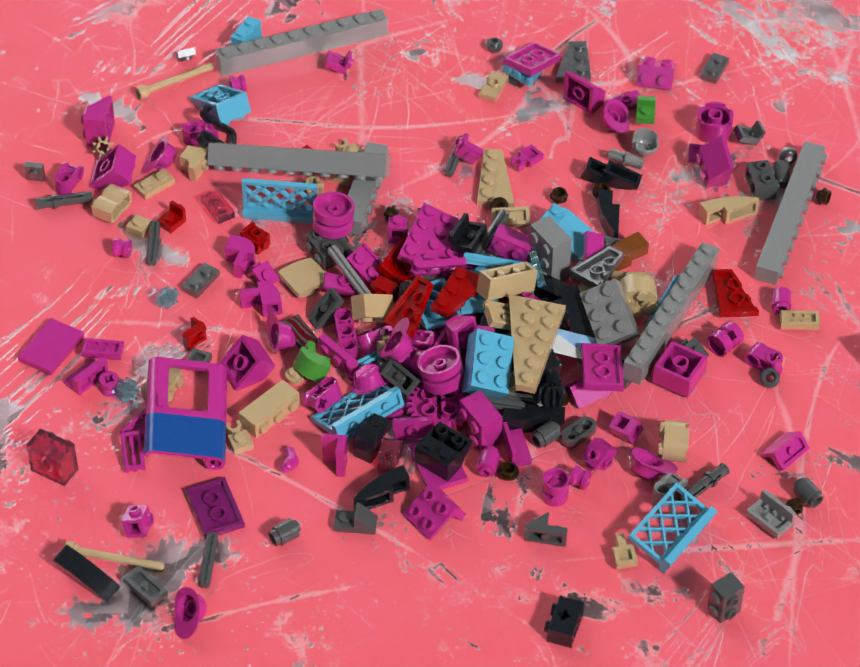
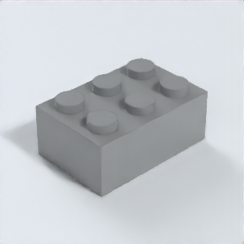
M550 216L531 224L529 244L532 246L529 251L528 262L539 265L538 273L549 275L561 281L569 279L572 238Z
M616 278L579 293L598 344L621 345L641 336L622 284Z

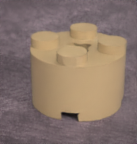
M630 274L620 280L634 319H639L641 316L648 315L658 309L655 280L644 274L645 277L638 274Z
M673 420L661 422L659 437H662V443L659 442L657 456L661 457L662 460L686 463L687 457L683 456H686V452H688L690 430L688 427L690 422Z

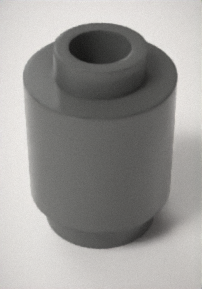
M548 420L533 431V434L530 436L531 441L537 448L546 447L560 438L561 428L558 423Z
M800 478L795 482L793 492L806 506L815 508L823 501L822 491L809 478Z
M288 518L273 526L272 530L268 531V535L275 546H282L299 537L301 528L296 520Z

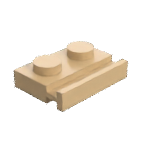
M485 300L482 303V307H485L484 313L488 326L511 331L509 304Z

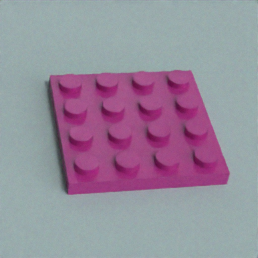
M423 203L397 259L412 266L414 259L417 257L424 260L432 258L448 259L453 256L463 257L464 253L451 250V245L448 241L449 233L453 231L458 218ZM467 264L465 269L473 270L478 266ZM441 274L440 276H446L447 282L451 274Z

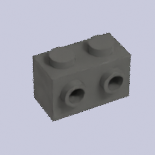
M769 160L747 162L745 177L752 197H758L760 201L776 199L780 186L779 181L775 179V171L770 166Z
M314 230L305 233V249L313 255L316 263L320 264L324 270L336 266L337 264L327 250L332 245H335L344 256V249L336 239L321 237Z
M732 572L711 583L707 610L710 616L716 618L719 623L727 619L731 620L737 613L741 612L745 586Z

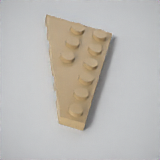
M509 294L511 337H514L515 390L535 394L563 320L566 305Z

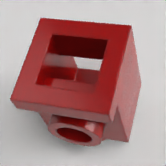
M253 221L240 232L241 237L249 239L254 244L257 255L268 249L271 244L270 234L255 226Z
M381 275L375 281H371L368 286L372 294H392L393 303L399 298V284Z

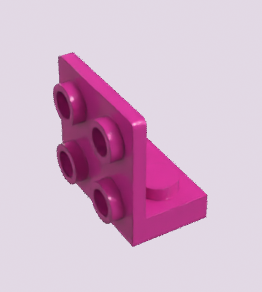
M431 482L404 511V515L428 539H432L450 518L455 516L462 520L466 515L449 496Z

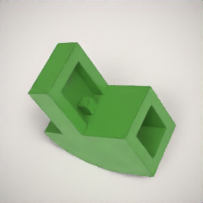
M638 95L636 123L654 124L656 96Z
M308 340L305 347L302 346L293 366L304 377L320 383L321 380L326 378L330 370V358L316 353L315 343Z

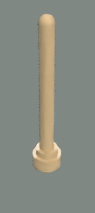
M209 63L150 86L139 85L135 87L136 96L139 100L146 99L154 91L214 69V65Z
M66 541L65 545H69L84 557L155 570H163L165 567L164 563L159 561L82 548L72 541Z

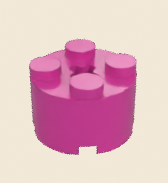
M721 102L705 103L704 107H700L697 112L695 128L699 140L710 142L721 135H725L727 142L732 133L733 110L731 108L729 110L726 108V104Z

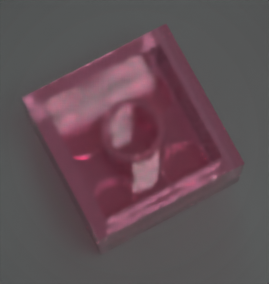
M40 428L26 444L31 471L65 486L79 470L75 444L68 439H63L51 431Z

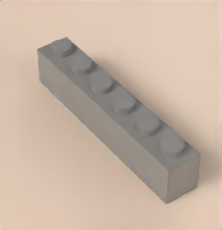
M367 142L364 149L365 153L391 154L389 153L388 145ZM366 176V179H355L354 177L348 193L355 206L354 225L350 234L362 236L364 228L367 229L368 216L372 215L373 202L376 203L377 190L381 189L382 181L373 180L371 176Z

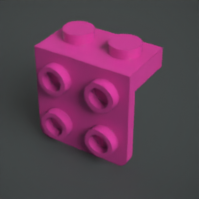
M648 56L645 59H641L636 85L672 90L676 63H673V60L670 59L657 61L654 57Z
M500 224L488 251L507 259L525 262L532 245L529 244V235Z

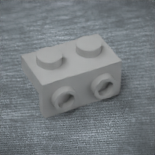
M765 489L761 492L760 499L746 510L747 517L776 539L794 525L796 513L790 506H786L774 494H770Z

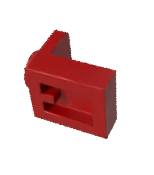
M173 200L169 202L170 210L157 219L160 222L161 228L170 234L186 222L185 208Z
M194 316L190 318L191 328L182 333L183 345L188 351L207 339L206 325Z

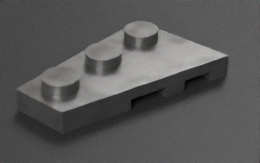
M569 41L556 75L555 83L564 82L567 70L591 82L587 41Z
M609 246L570 269V276L591 288L596 287L608 280L624 260V253Z

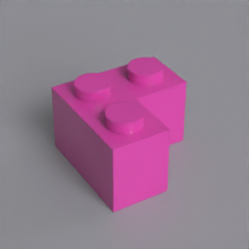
M481 390L461 399L458 412L461 419L466 420L470 426L469 439L473 441L472 445L481 452L486 446L494 447L502 443L503 417Z

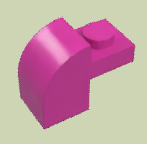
M231 234L225 246L226 261L234 262V277L242 279L244 272L248 271L249 266H253L256 263L255 247L249 239Z
M259 281L257 282V288L239 290L242 309L261 306L263 317H267L271 311L275 312L276 315L282 314L280 292L275 285Z

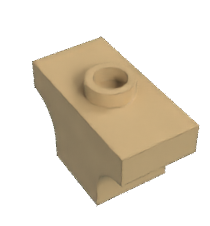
M188 145L180 155L181 170L188 172L189 180L196 182L209 167L207 165L208 146L204 148L202 146L193 147Z

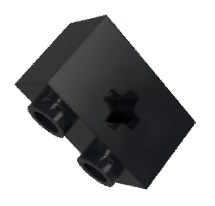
M559 596L558 602L553 603L550 615H552L551 620L547 619L544 632L547 633V642L572 648L584 615L585 602Z

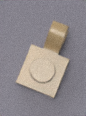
M624 533L615 534L616 540L614 542L616 547H612V554L616 569L636 567L638 560L634 545H627Z

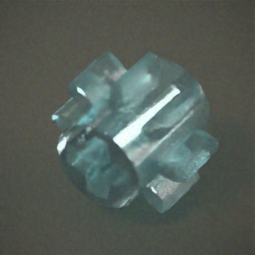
M168 285L156 293L158 298L155 301L159 307L165 306L168 309L179 302L176 297L180 294L175 287L170 289Z
M126 377L125 380H119L115 387V392L118 394L117 398L126 403H129L130 400H136L140 393V387L137 386L138 382L129 377Z

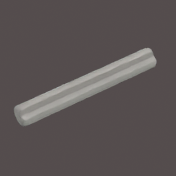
M332 245L328 248L327 252L359 295L372 294L338 247Z

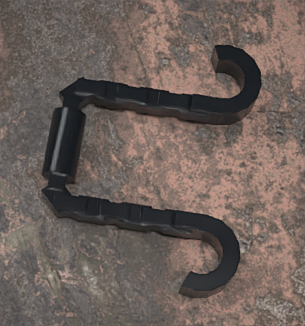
M204 105L199 111L200 117L204 121L212 123L230 133L229 143L236 144L237 133L235 129L208 114L213 107ZM201 131L196 137L198 144L204 148L208 146L209 141L225 143L207 131Z

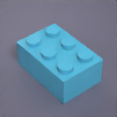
M476 329L468 335L462 392L474 394L481 390L485 396L503 398L509 394L514 337L482 329Z

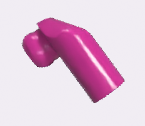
M292 446L284 450L287 458L284 460V463L280 464V469L284 473L293 471L299 464V459Z

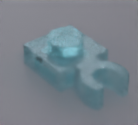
M537 251L530 252L532 266L538 270L536 279L538 287L546 286Z

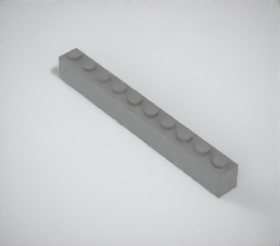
M378 9L215 49L216 64L221 76H226L387 36L388 19L383 10Z
M804 141L757 262L754 275L755 280L776 285L778 279L783 278L785 271L783 266H787L790 258L788 253H792L795 242L793 239L797 240L800 231L798 226L802 227L804 221L803 214H807L809 203L807 202L812 201L814 194L812 189L816 190L819 180L817 177H821L823 166L821 165H825L828 155L825 154L826 146Z
M213 142L208 143L207 165H213V169H225V166L235 171L249 168L248 171L259 172L260 169H266V173H277V170H284V174H295V171H299L301 175L307 176L319 173L321 177H330V174H337V178H348V175H355V179H366V176H371L373 180L384 181V177H390L391 154Z
M704 242L700 244L625 359L623 365V378L625 380L641 385L717 266L720 248Z

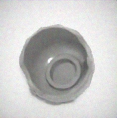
M647 128L636 130L631 141L635 153L645 157L653 155L659 146L657 133Z

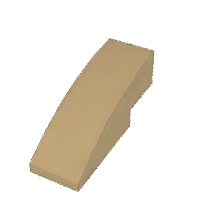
M731 196L707 200L699 204L698 216L705 225L719 220L728 224L758 213L760 200L758 197Z

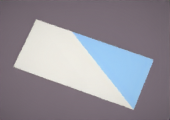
M559 329L552 349L554 353L581 359V343H598L596 338Z

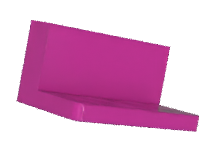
M103 357L96 361L94 359L90 360L64 380V384L80 396L99 381L102 373L109 371L107 360Z
M583 377L565 385V390L569 395H572L577 409H581L611 394V391L583 390Z
M502 422V439L509 461L514 462L517 467L531 465L532 458L522 428L509 430L507 422Z
M801 431L786 432L763 450L760 455L761 457H771L778 471H782L808 451L810 447Z
M323 433V462L336 463V476L345 477L347 467V435Z

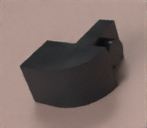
M374 413L367 423L363 422L354 440V456L371 464L382 450L381 440L392 427V421Z

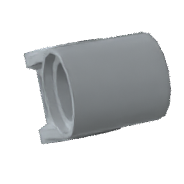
M665 473L654 485L653 504L656 506L676 482L686 489L688 480L686 478L682 479L674 473ZM675 490V491L673 492V498L675 499L676 496H677L678 494H680V493H678V492Z

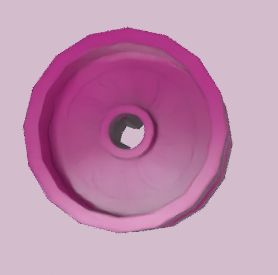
M326 192L317 196L313 202L312 228L316 234L328 239H339L350 234L354 225L355 206L353 200L339 192Z
M437 345L425 350L419 356L417 365L424 389L428 393L445 395L458 390L463 385L464 367L460 353L455 347Z

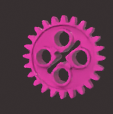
M421 382V387L416 386L415 391H412L410 396H407V415L411 418L433 417L435 426L442 422L456 431L457 425L463 427V421H466L461 419L458 410L460 409V400L465 398L467 393L462 392L461 386L452 393L440 395L441 418L438 419L437 395L428 393Z

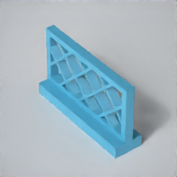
M242 178L243 218L312 224L313 202L318 196L317 184ZM247 185L255 186L257 189L252 191ZM266 187H273L275 190L270 192ZM290 188V189H292L294 192H292L291 194H289V193H288L287 191H285L284 189ZM304 190H313V193L310 194V195H307V194H306L305 192H303V191H304ZM261 191L267 196L261 198L257 193ZM281 193L283 196H285V198L280 200L275 195ZM299 194L304 199L298 201L294 197ZM251 197H253V198H254L255 200H257V201L248 200V199H250Z
M384 385L366 394H355L352 392L335 402L326 411L318 412L311 416V420L331 434L347 435L348 440L357 434L362 423H367L374 413L386 417L405 404L400 388L395 386L391 389Z
M676 482L627 538L660 565L658 569L665 573L718 511L712 506L708 509ZM675 490L682 495L683 501H674L673 492ZM661 506H670L671 514H662ZM675 506H684L685 514H676ZM689 506H695L701 512L698 515L690 514ZM649 519H658L660 527H650ZM663 519H672L674 528H664ZM677 519H686L688 527L678 528ZM638 532H647L648 541H641L635 535ZM651 532H661L662 541H652ZM665 532H675L676 541H666ZM653 546H663L664 554L662 557L654 552Z

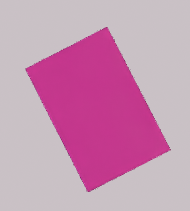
M532 42L503 58L502 64L528 76H533L560 61L562 54Z
M50 318L19 354L18 361L52 375L82 340L84 332Z
M581 343L583 390L623 392L624 378L621 345Z
M421 440L407 444V449L425 486L431 482L442 490L468 482V477L462 466L447 482L415 462V446Z

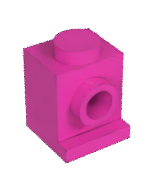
M401 215L389 217V244H396L402 237L393 236V233H403V235L408 236V218H403Z
M618 411L616 416L610 420L608 426L613 435L628 441L631 445H634L644 430L638 419L621 411Z

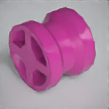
M244 74L239 75V77H229L231 88L247 92Z
M115 238L112 255L116 257L122 255L124 258H129L132 251V240L126 239L124 241L120 238Z
M107 371L100 375L101 393L108 397L117 395L120 391L117 373Z
M576 465L571 473L569 485H578L581 489L586 490L592 477V471L582 470L580 466Z

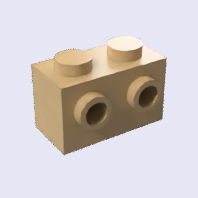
M360 294L351 296L353 320H361V323H372L373 320H375L376 324L384 323L383 320L394 306L392 294Z

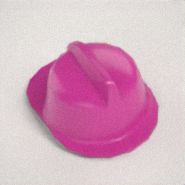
M610 99L606 102L601 114V120L606 128L620 133L628 131L629 111L620 100Z
M166 135L157 142L153 152L143 165L142 173L149 172L153 167L166 169L173 163L177 149L168 143Z
M269 312L266 328L273 354H276L278 350L294 347L296 344L295 335L291 326L278 321L275 312Z
M405 317L396 324L380 353L381 358L388 356L398 363H402L412 349V341L406 333L409 326L408 318Z
M369 363L355 370L351 391L355 394L370 393L390 383V381L380 374L381 370L377 365Z
M634 448L632 450V456L634 457L632 470L644 479L654 480L662 473H675L678 470L674 463L662 460L661 457L646 449Z
M191 587L181 588L175 597L174 628L177 636L182 639H187L195 633L198 624L207 612L205 599Z

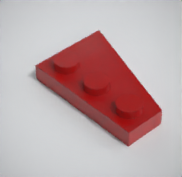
M405 234L376 268L387 279L399 284V286L403 281L412 278L410 274L411 265L397 259L407 238Z
M457 266L430 306V312L446 318L457 312L465 305L467 300L478 295L476 289L479 274Z
M732 269L713 270L712 276L720 318L759 316L757 306L754 307L751 297L743 290L742 283Z
M416 275L383 322L394 328L401 319L408 318L409 326L406 333L413 340L434 285L430 281Z

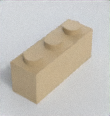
M526 261L480 271L476 292L485 300L493 301L498 298L509 297V294L517 295L523 292L534 291L538 270Z
M282 379L238 413L242 428L244 430L247 429L248 433L255 438L265 434L269 428L281 422L286 415L295 411L300 406L299 392Z

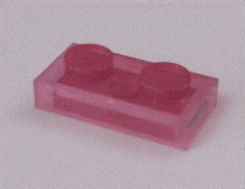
M217 189L201 196V202L218 224L235 218V211Z

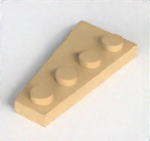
M484 148L477 205L490 206L494 198L503 197L507 200L509 207H514V199L503 150ZM497 203L496 207H502V203Z

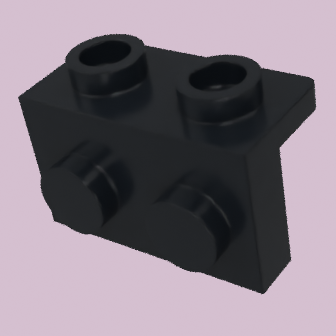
M464 213L457 220L453 231L449 233L448 241L450 242L451 250L462 253H474L487 232V225L469 221L468 213Z

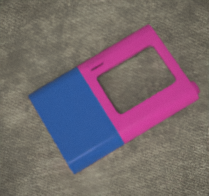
M166 357L151 358L148 362L144 456L157 453L205 459V466L211 470L224 468L227 413L226 366L220 363ZM169 368L208 372L207 411L178 409L168 406Z

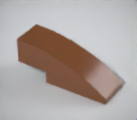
M639 231L611 246L624 253V260L615 271L630 267L632 260L648 254L649 243Z

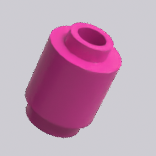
M777 287L772 291V309L777 315H779L780 310L791 309V291L786 287Z
M486 446L481 450L476 466V471L481 476L491 477L496 474L500 460L499 450L493 446Z

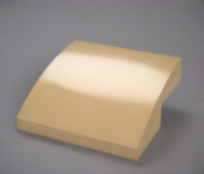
M311 257L288 265L280 270L277 275L300 298L314 295L316 289L323 288L325 271Z

